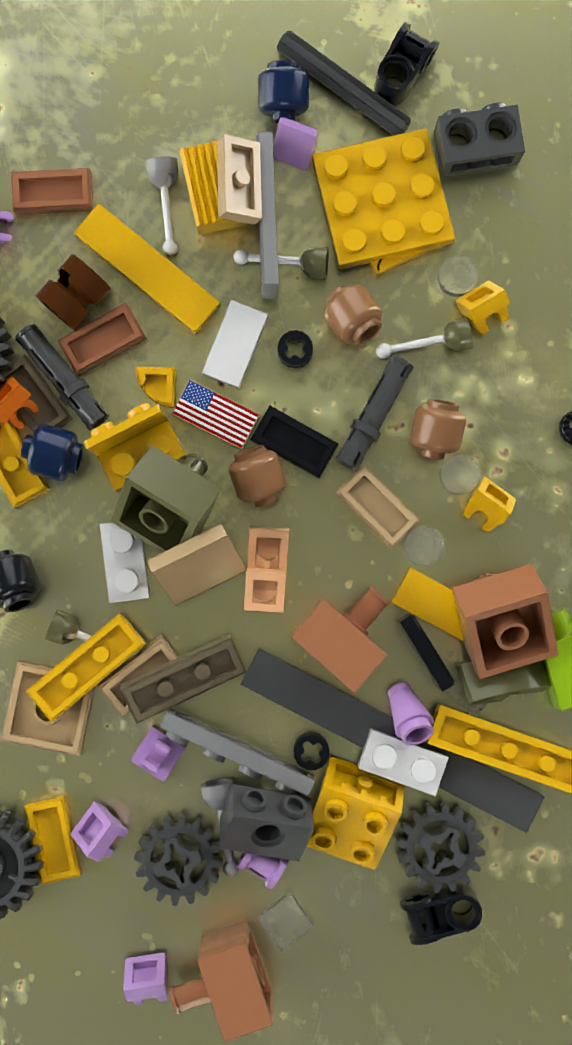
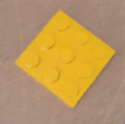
M427 128L312 154V162L339 270L427 248L434 249L454 244L455 234Z

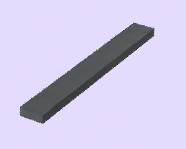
M260 648L240 684L362 748L365 746L371 728L397 737L393 717ZM425 742L417 744L449 757L439 788L525 833L528 832L545 798L542 794L476 760Z

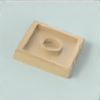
M222 524L147 561L152 574L175 606L246 571L238 552Z
M17 661L1 741L80 756L83 750L95 687L56 720L50 722L27 694L26 690L54 667Z

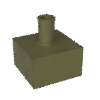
M151 445L126 477L111 522L163 553L201 533L222 488L202 476L208 470V465L204 458L201 457L193 468L192 463L198 454L189 453L184 458V461L180 463Z

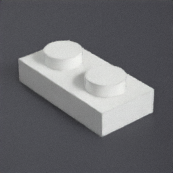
M113 522L100 524L109 603L151 598L144 542Z
M371 728L358 763V769L436 796L449 757L420 745H406L398 737Z

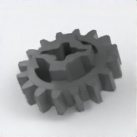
M441 801L439 810H434L431 804L426 802V813L422 815L414 809L410 812L414 819L413 823L401 822L400 824L402 830L406 833V837H396L397 846L405 848L404 851L397 854L400 863H409L404 870L406 876L410 878L418 874L417 884L420 888H424L428 881H430L435 893H439L442 884L447 883L452 892L456 891L455 881L461 879L467 885L471 883L467 872L470 869L480 872L481 867L475 861V857L485 856L486 853L483 847L476 845L477 842L484 839V835L480 830L471 831L477 823L472 815L462 819L464 809L458 805L452 812H449V806L446 801ZM441 821L440 824L437 826L430 828L424 827L431 822ZM460 829L463 830L466 837V851L458 846L457 839L460 835ZM445 839L448 849L446 851L439 849L436 853L432 844L434 842L441 844ZM414 842L418 843L424 850L421 864L414 855ZM456 866L451 870L440 872L442 868Z
M181 813L178 822L173 823L168 814L163 818L162 828L154 822L149 826L148 830L152 838L145 835L141 836L138 843L145 850L137 851L134 855V860L143 862L144 865L137 869L136 876H147L148 880L143 888L146 892L154 887L159 890L156 898L157 901L160 902L167 894L171 896L172 906H177L180 896H185L188 903L192 904L195 900L196 891L203 896L208 895L209 886L207 881L217 883L219 874L212 868H219L223 865V858L214 856V853L221 850L220 841L211 842L209 840L214 833V829L210 827L202 831L200 829L201 818L197 817L192 824L187 823L186 814ZM182 834H187L198 842L193 843L183 838ZM163 838L165 851L153 858L154 847ZM174 851H178L180 857L187 856L184 870L178 861L171 862ZM206 860L204 871L197 879H194V866ZM162 876L172 879L176 884L167 882Z

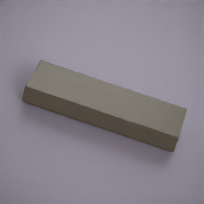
M227 634L175 660L119 684V687L137 724L246 673V670L231 636Z

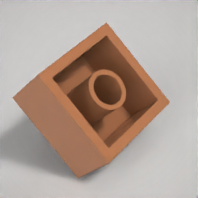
M532 564L495 575L486 573L487 577L483 578V575H480L475 581L452 587L465 648L479 679L558 656L548 592Z
M371 586L348 614L345 612L341 614L325 599L321 598L291 632V638L355 693L387 657V654L367 637L368 632L366 629L390 602Z
M248 920L202 935L197 956V963L202 977L178 986H172L169 989L171 1002L176 1014L211 1002L224 1042L272 1026L274 996Z

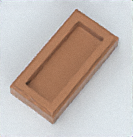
M90 168L11 172L12 205L15 215L93 210L92 172Z
M127 302L57 341L74 372L79 377L147 338Z

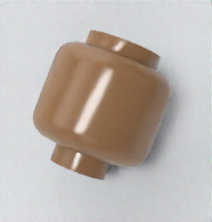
M362 285L339 286L327 297L328 304L324 310V319L344 343L365 344L374 338L382 328L383 310Z
M428 399L427 404L416 408L410 440L415 446L422 448V456L443 460L445 453H454L460 449L466 425V416L461 411H458V404L444 400Z
M264 445L253 446L234 455L235 461L229 466V474L237 497L243 502H254L256 507L266 506L277 501V493L283 490L286 485V477L278 454L272 450H265Z

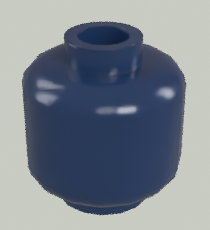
M288 60L273 61L268 63L267 69L259 74V110L264 115L272 117V123L278 124L280 117L296 121V116L308 110L309 77L304 70L299 68L297 62Z
M41 425L35 430L33 436L28 434L25 436L21 448V458L27 459L28 471L31 474L57 481H65L70 474H77L84 446L78 443L77 435L72 431L49 425Z

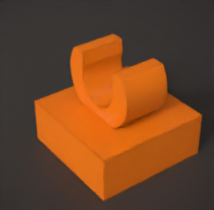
M12 376L0 388V422L5 424L9 420L13 426L22 429L25 425L16 416L18 409L28 407L35 414L39 409L29 398L32 394Z

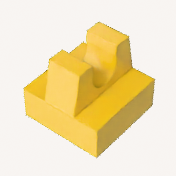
M489 280L455 300L460 313L468 318L473 328L481 335L489 331L486 325V318L494 314L495 318L502 323L509 319L507 305L510 304V300L505 289Z
M484 476L475 487L463 515L469 519L475 511L479 510L485 513L488 518L485 520L482 529L489 533L497 525H502L511 515L517 499Z

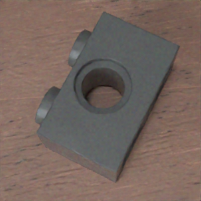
M233 784L220 815V849L300 861L314 831L312 799L310 797Z

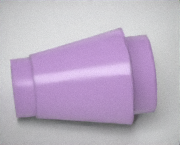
M408 683L395 684L388 690L395 734L406 745L423 743L434 732L432 727L434 719Z

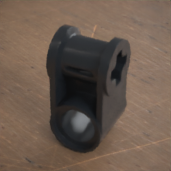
M405 22L397 32L387 54L379 65L374 91L393 106L402 103L407 98L420 75L429 66L440 42L436 39L429 41L412 31L411 24ZM394 76L400 79L402 83L393 85L388 83L385 78Z
M457 884L456 891L454 892L449 887L441 889L439 893L434 891L420 892L407 896L400 901L401 909L406 911L412 931L409 939L413 945L430 944L444 937L469 932L475 929L482 919V908L475 892L469 886ZM460 900L469 901L472 903V908L465 915L454 914L451 910L456 902ZM420 912L424 914L425 924L422 923Z

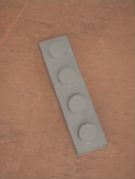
M172 708L167 710L159 726L167 730L165 736L174 742L187 746L188 742L191 741L204 747L202 753L215 761L224 763L227 758L240 764L238 770L252 778L260 780L262 775L277 781L275 787L284 793L298 795L301 792L308 796L315 782L314 774Z

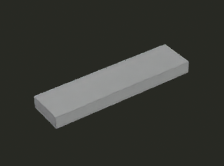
M258 132L256 142H260L262 219L259 221L261 292L264 299H278L279 276L272 132Z

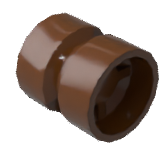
M71 254L57 270L59 278L57 280L49 279L35 297L75 331L89 316L87 307L89 305L97 306L110 292L111 288L86 263L74 254Z

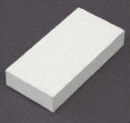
M231 300L202 374L240 389L268 319V314Z

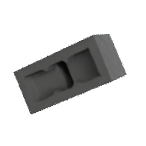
M498 102L486 105L482 110L466 112V109L457 108L449 110L443 116L438 117L434 135L441 176L518 165L525 153L518 105L505 106L504 103ZM493 128L500 129L505 133L507 139L496 140L490 135L489 130ZM460 134L466 138L468 144L457 146L451 142L449 136Z

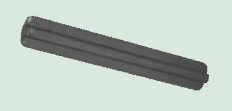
M287 31L280 38L277 50L291 61L297 62L300 68L393 136L406 132L411 119L402 111L292 31Z

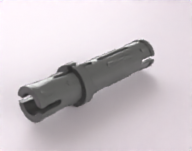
M35 323L24 327L16 335L15 340L25 349L47 379L55 386L56 390L60 393L59 399L65 406L69 405L77 413L89 431L103 424L108 419L109 414L88 390V383L84 379H79Z
M391 355L362 413L357 420L353 419L350 425L352 430L335 458L337 462H342L343 466L353 471H358L372 442L378 441L381 435L379 430L414 368L408 361Z

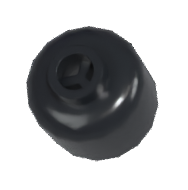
M13 550L0 551V608H4V611L8 613L17 612L31 606L35 602L34 597L39 593L41 585L29 556L14 554Z

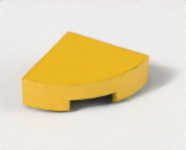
M136 366L138 382L146 395L161 406L174 408L176 405V368Z

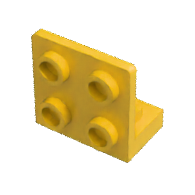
M149 403L139 405L127 413L129 419L115 426L112 422L104 423L91 430L90 434L92 437L84 441L87 450L98 457L115 492L122 490L126 477L151 445L177 461L186 457L166 414L158 404L150 407Z
M330 756L325 767L320 793L312 811L314 831L307 843V847L370 869H376L402 814L405 785L358 769L356 764Z

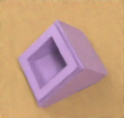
M280 117L273 145V158L299 169L307 170L312 160V154H314L317 146V129L285 117Z

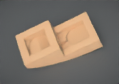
M250 526L244 610L284 613L289 528Z

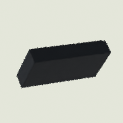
M270 405L250 439L251 442L257 445H264L266 450L276 452L278 457L320 479L339 443Z
M406 614L396 620L436 687L443 692L455 685V680L415 615Z

